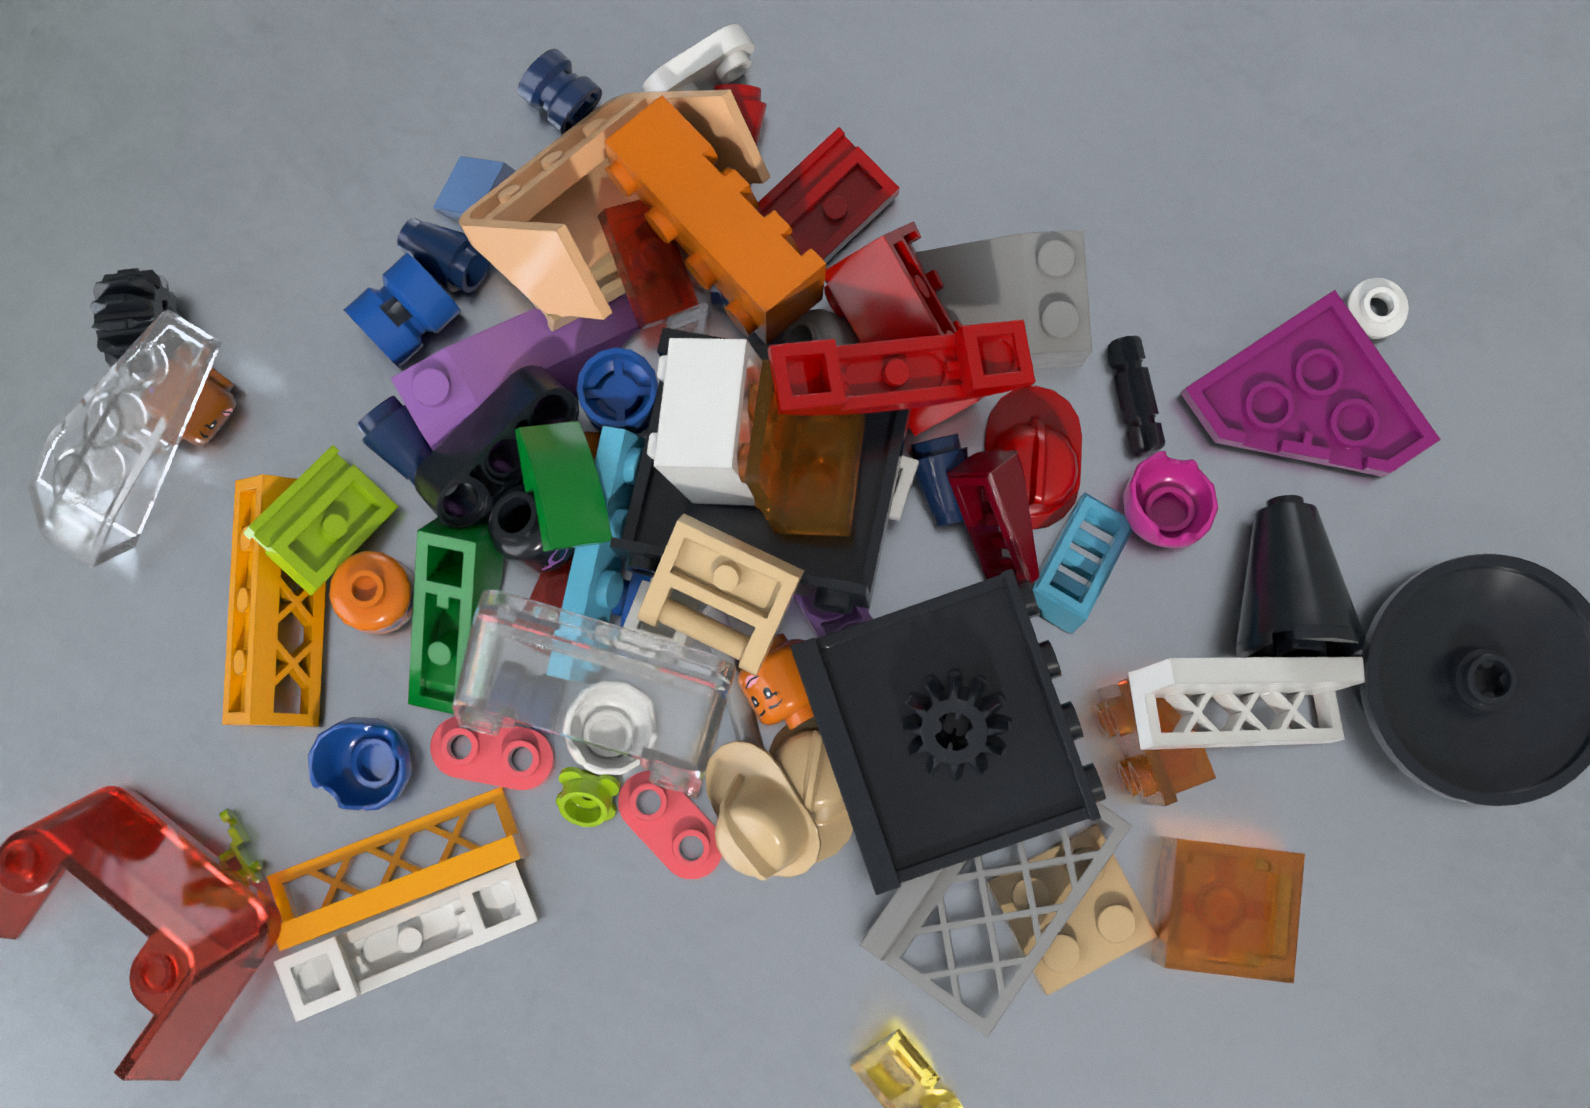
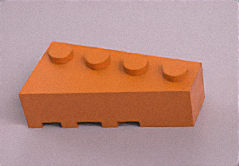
M663 95L604 141L610 163L605 167V171L611 181L627 198L636 193L649 209L644 216L652 229L665 243L668 244L673 239L679 243L689 255L684 260V263L690 273L706 290H709L713 285L716 286L729 302L724 307L727 315L745 336L748 337L755 332L767 345L787 329L790 324L798 320L823 299L826 262L812 248L802 256L800 255L798 246L790 235L793 233L790 225L775 210L765 217L756 210L759 208V204L751 190L750 184L735 169L727 167L721 173L717 170L714 164L718 162V156L712 145Z

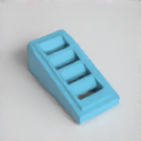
M1085 492L1080 496L1038 569L1040 577L1030 584L1039 608L1040 617L1068 633H1074L1087 620L1133 531L1125 515ZM1083 520L1112 536L1113 538L1108 544L1080 528ZM1071 543L1099 557L1098 564L1069 547ZM1061 564L1087 579L1086 585L1059 571V565Z

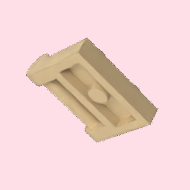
M683 514L676 522L643 600L637 619L653 627H657L659 622L739 660V668L757 676L772 646L774 637L804 570ZM673 589L754 626L755 629L752 636L746 635L671 599Z

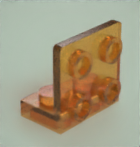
M763 360L760 380L750 385L748 393V414L750 421L753 422L750 443H743L739 452L738 471L742 483L747 484L754 496L756 508L763 512L774 533L850 536L865 416L864 414L819 416L778 414L769 360Z
M1129 677L1097 689L1102 701L1094 705L1096 715L1106 737L1110 739L1116 736L1125 758V760L1117 763L1123 784L1131 797L1139 795L1143 805L1167 806L1178 802L1177 793L1216 779L1205 748L1140 749ZM1156 698L1161 733H1172L1182 716L1164 698Z

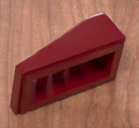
M981 451L974 453L946 474L985 577L990 579L1001 575L1003 571L1012 569L1017 582L1027 579L1029 583H1033L1040 576L1025 477L1018 452ZM1002 549H1008L1010 557L1002 556Z

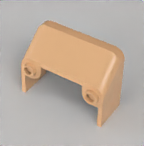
M731 90L634 92L620 95L605 102L469 207L459 218L461 228L470 244L542 312L562 317L574 316L604 320L612 313V310L589 268L646 221L644 214L649 211L648 207L636 193L627 198L607 175L605 167L610 163L604 141L663 95L712 145L718 156V162L714 166L720 173L729 167L735 169L748 183L763 184L771 176Z

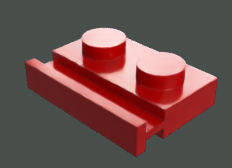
M838 127L758 202L759 208L756 210L763 217L775 210L790 225L793 232L790 235L798 246L800 255L802 256L812 248L827 263L899 195L900 187L859 146L855 147L845 136V132Z

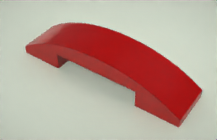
M1024 319L962 325L954 334L836 346L835 339L770 345L767 349L778 414L848 415L920 408L1004 393L1029 387L1036 383Z

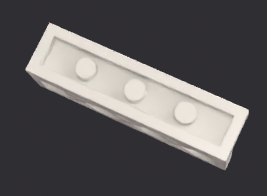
M1362 657L1169 658L1128 673L1141 750L1323 744L1345 740L1335 691L1366 682ZM1305 695H1313L1319 728H1313L1297 711ZM1259 696L1277 714L1269 729L1250 712ZM1211 697L1230 715L1221 731L1202 713ZM1156 698H1164L1182 716L1172 733H1161Z

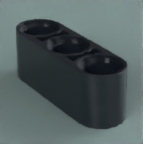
M535 365L521 367L510 375L420 464L414 478L415 490L439 520L448 527L462 529L474 525L493 508L502 494L515 486L523 478L515 429L577 421L580 413L579 402L569 389L543 367ZM547 396L545 402L535 409L538 402ZM503 440L499 448L490 452L495 444ZM455 485H458L455 491L445 496V494L448 492L450 488H452Z

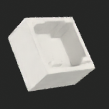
M670 338L668 354L661 356L658 362L657 377L664 382L658 433H651L648 441L647 454L654 459L653 466L694 504L766 506L777 413V402L771 372L747 339Z

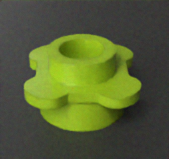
M566 767L561 770L558 779L563 785L562 792L558 793L555 802L561 815L567 821L582 827H594L615 816L617 807L613 803V796L617 795L620 790V783L615 777L608 774L596 775L588 770H580L577 767Z

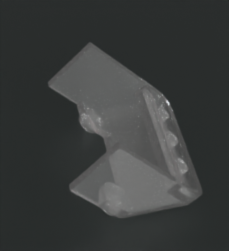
M484 590L473 617L452 708L459 728L469 731L473 730L486 735L498 736L501 727L514 728L516 723L639 759L640 765L651 772L649 776L651 783L678 792H685L687 789L686 796L698 799L727 704L736 667L729 661L711 653L498 590Z

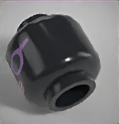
M524 484L513 486L502 494L493 506L488 521L489 538L495 550L511 562L527 571L546 573L557 570L573 556L575 548L549 552L543 551L534 492H525Z

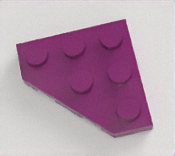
M1336 290L1310 305L1180 392L1214 443L1382 477L1392 473L1441 440Z

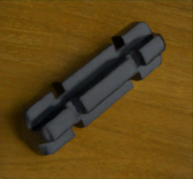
M1136 335L1117 338L1111 341L1107 351L1111 368H1117L1118 371L1114 381L1124 423H1130L1131 429L1127 432L1131 452L1134 455H1144L1159 451L1165 446V437L1161 423H1156L1154 418L1159 412L1148 367H1142L1141 363L1146 358L1142 340Z

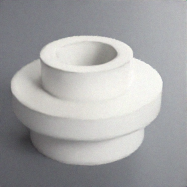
M1370 278L1361 282L1351 291L1346 301V306L1367 336L1372 339L1391 336L1404 325L1408 316L1409 306L1405 293L1397 284L1384 278ZM1371 298H1380L1386 303L1388 308L1386 316L1376 315L1371 310Z

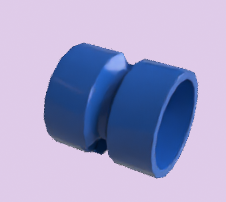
M408 252L382 274L384 286L381 289L368 287L343 309L398 368L424 346L422 340L423 333L426 331L438 333L461 312V309ZM397 301L412 316L399 327L386 315Z
M615 347L598 352L587 360L578 376L576 390L580 405L587 418L599 433L602 432L603 426L625 429L642 438L647 435L659 386L654 369L645 357L631 349Z

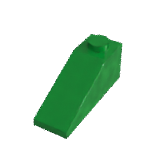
M437 517L417 530L408 690L409 705L459 716H466L470 713L503 571V556L495 550L489 538L488 517H483L474 525L462 529L450 528Z

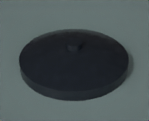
M1501 554L1467 555L1453 558L1422 570L1401 584L1383 603L1366 634V652L1361 655L1366 681L1360 684L1361 699L1366 718L1379 745L1391 761L1410 779L1439 796L1472 805L1508 806L1532 802L1546 797L1572 782L1590 765V603L1565 579L1541 565L1518 557Z

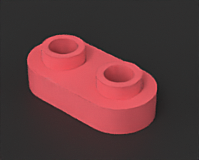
M455 716L445 720L433 733L430 743L431 757L437 768L444 774L454 778L515 790H530L541 786L550 778L556 765L554 746L543 733L526 727L475 717ZM459 735L468 737L472 746L469 755L463 759L455 757L451 751L452 741ZM519 747H526L533 756L531 766L525 771L517 770L511 761L513 752Z
M642 771L631 776L624 783L618 797L621 817L673 874L684 879H699L710 874L718 866L722 855L716 845V825L672 778L658 771ZM645 790L655 791L661 799L660 808L654 814H646L638 806V798ZM696 836L702 841L704 850L700 858L689 860L682 855L680 844L685 837Z

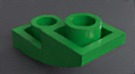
M579 421L515 429L525 492H534L543 551L549 552L610 542L612 534L601 484L588 442Z

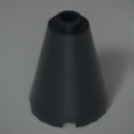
M1282 495L1269 499L1266 502V507L1258 510L1254 516L1236 642L1237 658L1323 657L1325 655L1327 657H1360L1366 652L1365 635L1317 507L1304 503V498L1298 495Z

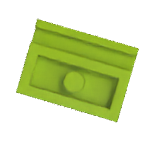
M334 445L326 450L243 533L248 539L253 538L266 550L265 554L310 596L399 507L354 464L350 466L338 455L339 450Z

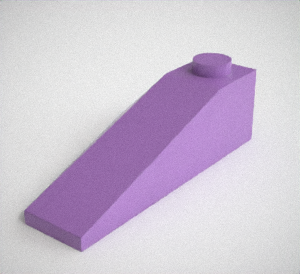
M626 293L608 302L612 313L604 320L580 317L553 332L548 327V320L542 311L533 308L443 348L391 377V380L420 432L434 451L510 375L521 367L529 365L543 367L576 397L578 395L576 390L578 376L587 360L603 350L615 347L625 348L644 325ZM547 396L538 402L535 409L545 402ZM503 440L495 444L490 452L499 448Z

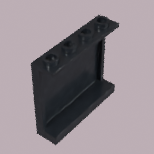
M663 327L657 352L660 357L668 354L670 338H728ZM749 342L771 372L767 350L769 345ZM660 380L622 539L612 537L609 546L622 562H626L625 569L638 575L654 577L677 520L683 514H686L804 570L794 594L815 598V607L840 614H851L853 606L870 609L912 409L863 414L807 416L778 414L777 408L766 506L694 504L653 466L654 459L647 454L649 435L651 433H658L664 382Z
M1012 569L1003 571L1001 575L835 633L817 639L814 637L790 646L876 895L901 887L903 882L1086 819L1094 821L1101 818L1096 803L1106 800L1103 785L1093 762L1082 766L1074 743L1075 740L1084 738L1080 721L1071 701L1060 704L1052 679L1062 676L1056 654L1049 640L1038 643L1030 618L1040 615L1034 593L1027 579L1019 582L1016 581ZM952 668L961 669L963 675L962 686L970 688L973 679L978 674L986 676L987 683L981 696L984 698L994 692H1003L1006 697L1005 705L994 714H1002L1012 718V730L1005 734L997 735L1007 745L1004 756L1001 758L993 757L984 753L989 767L987 773L983 775H978L973 771L969 763L965 762L962 780L956 782L950 777L949 763L942 762L939 770L934 775H929L925 768L931 754L926 752L917 757H910L906 751L907 746L918 735L907 734L900 730L901 719L915 714L905 704L909 693L918 692L928 696L925 692L923 681L929 674H934L939 678L943 686L947 688L948 676ZM947 713L943 729L951 734L953 729L956 728V736L965 735L969 719L961 714L959 720H956V713Z

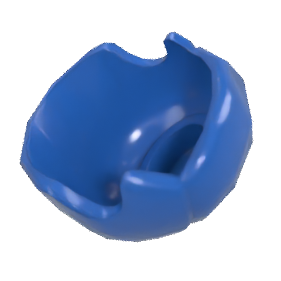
M350 717L342 720L318 734L308 753L309 780L312 786L316 789H323L331 794L341 809L357 811L361 809L365 811L379 810L402 795L412 775L410 752L405 738L392 725L379 718Z

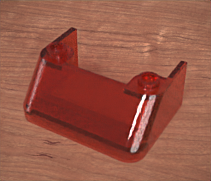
M105 786L13 833L1 845L0 938L16 940L64 871L67 870L148 937V940L132 963L129 982L136 1000L154 1016L118 1065L114 1074L123 1081H180L277 942L282 925L280 911L268 896L141 795L121 787Z

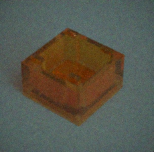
M1163 836L1154 931L1158 937L1154 938L1152 942L1151 961L1169 969L1294 984L1305 854Z

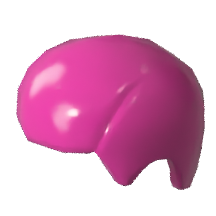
M1158 451L1137 464L1123 493L1125 518L1132 530L1145 541L1160 547L1182 548L1196 543L1211 529L1219 509L1214 484L1199 469L1197 462L1193 459L1179 460L1170 458L1166 455V451Z

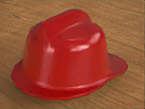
M1036 385L1013 390L1002 396L989 415L985 432V451L1018 452L1025 477L1032 529L1049 527L1063 519L1077 499L1081 481L1082 432L1079 417L1067 399L1048 388Z

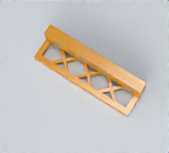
M261 474L235 481L222 725L319 727L326 581L312 596L302 587L293 593L281 578V568L265 554L266 550L253 538L248 539L243 534L247 527L297 478ZM281 598L284 603L279 606V599ZM290 612L304 626L303 643L291 654L277 639L278 623ZM276 659L280 662V665L277 668ZM301 660H302V668L298 665V663H299ZM288 673L301 688L300 714L274 713L275 686Z
M505 787L493 789L267 876L282 920L281 924L271 927L279 951L300 945L528 857L529 854ZM495 804L506 837L482 846L461 836L473 811ZM459 817L453 832L438 826ZM423 830L431 831L449 840L439 862L426 868L403 858L413 835ZM400 840L394 854L380 848ZM457 844L471 850L452 857ZM366 852L390 862L380 885L369 890H364L345 881L355 857ZM342 862L336 876L322 870ZM399 867L412 872L393 880ZM311 875L330 884L331 887L321 908L299 916L288 882ZM340 889L353 895L335 902Z

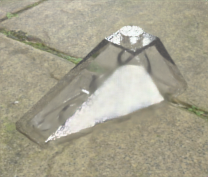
M171 310L163 311L47 436L28 484L41 536L92 568L136 546L222 342Z

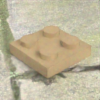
M1092 824L1069 836L1072 855L1098 851L1106 841L1098 824ZM1063 841L1027 859L1028 863L1065 856ZM1114 854L1110 857L1033 971L1043 993L1047 996L1158 937ZM1092 860L1074 863L1077 881H1079ZM1067 864L1030 870L1036 907L1064 903L1072 891ZM1023 872L994 876L986 880L987 886L1001 913L1030 909ZM1057 912L1038 915L1041 934ZM1031 916L1006 920L1024 956H1027L1036 944Z

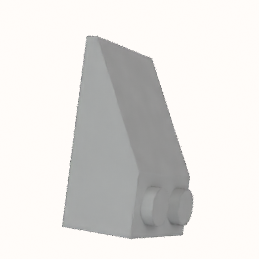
M1084 230L1019 233L916 252L925 274L933 269L938 272L945 288L936 292V295L952 322L958 320L962 325L1024 319L1033 369L1081 367L1092 352Z

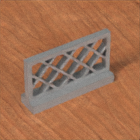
M1097 802L1096 805L1101 816L1100 820L1113 828V831L1098 851L1072 855L1066 826L1060 828L1065 856L1028 863L1025 844L1022 841L1017 843L1021 864L984 870L982 856L974 858L977 872L960 874L969 861L967 860L903 882L859 946L880 961L885 962L988 1038L1128 833L1132 824L1100 802ZM1092 860L1079 881H1077L1074 863ZM1067 864L1072 891L1064 903L1036 907L1030 870ZM1023 872L1030 909L992 915L986 878ZM978 879L985 917L948 923L944 896L951 885ZM938 906L941 924L923 927ZM1057 912L1041 934L1038 915ZM1031 916L1036 944L1025 957L1001 961L994 923ZM986 924L993 962L956 968L950 930ZM942 932L948 970L923 974L902 959L916 936ZM1021 965L1005 987L1002 968ZM995 969L1000 997L987 1016L983 1018L962 1002L958 975ZM950 977L953 995L932 981V979Z

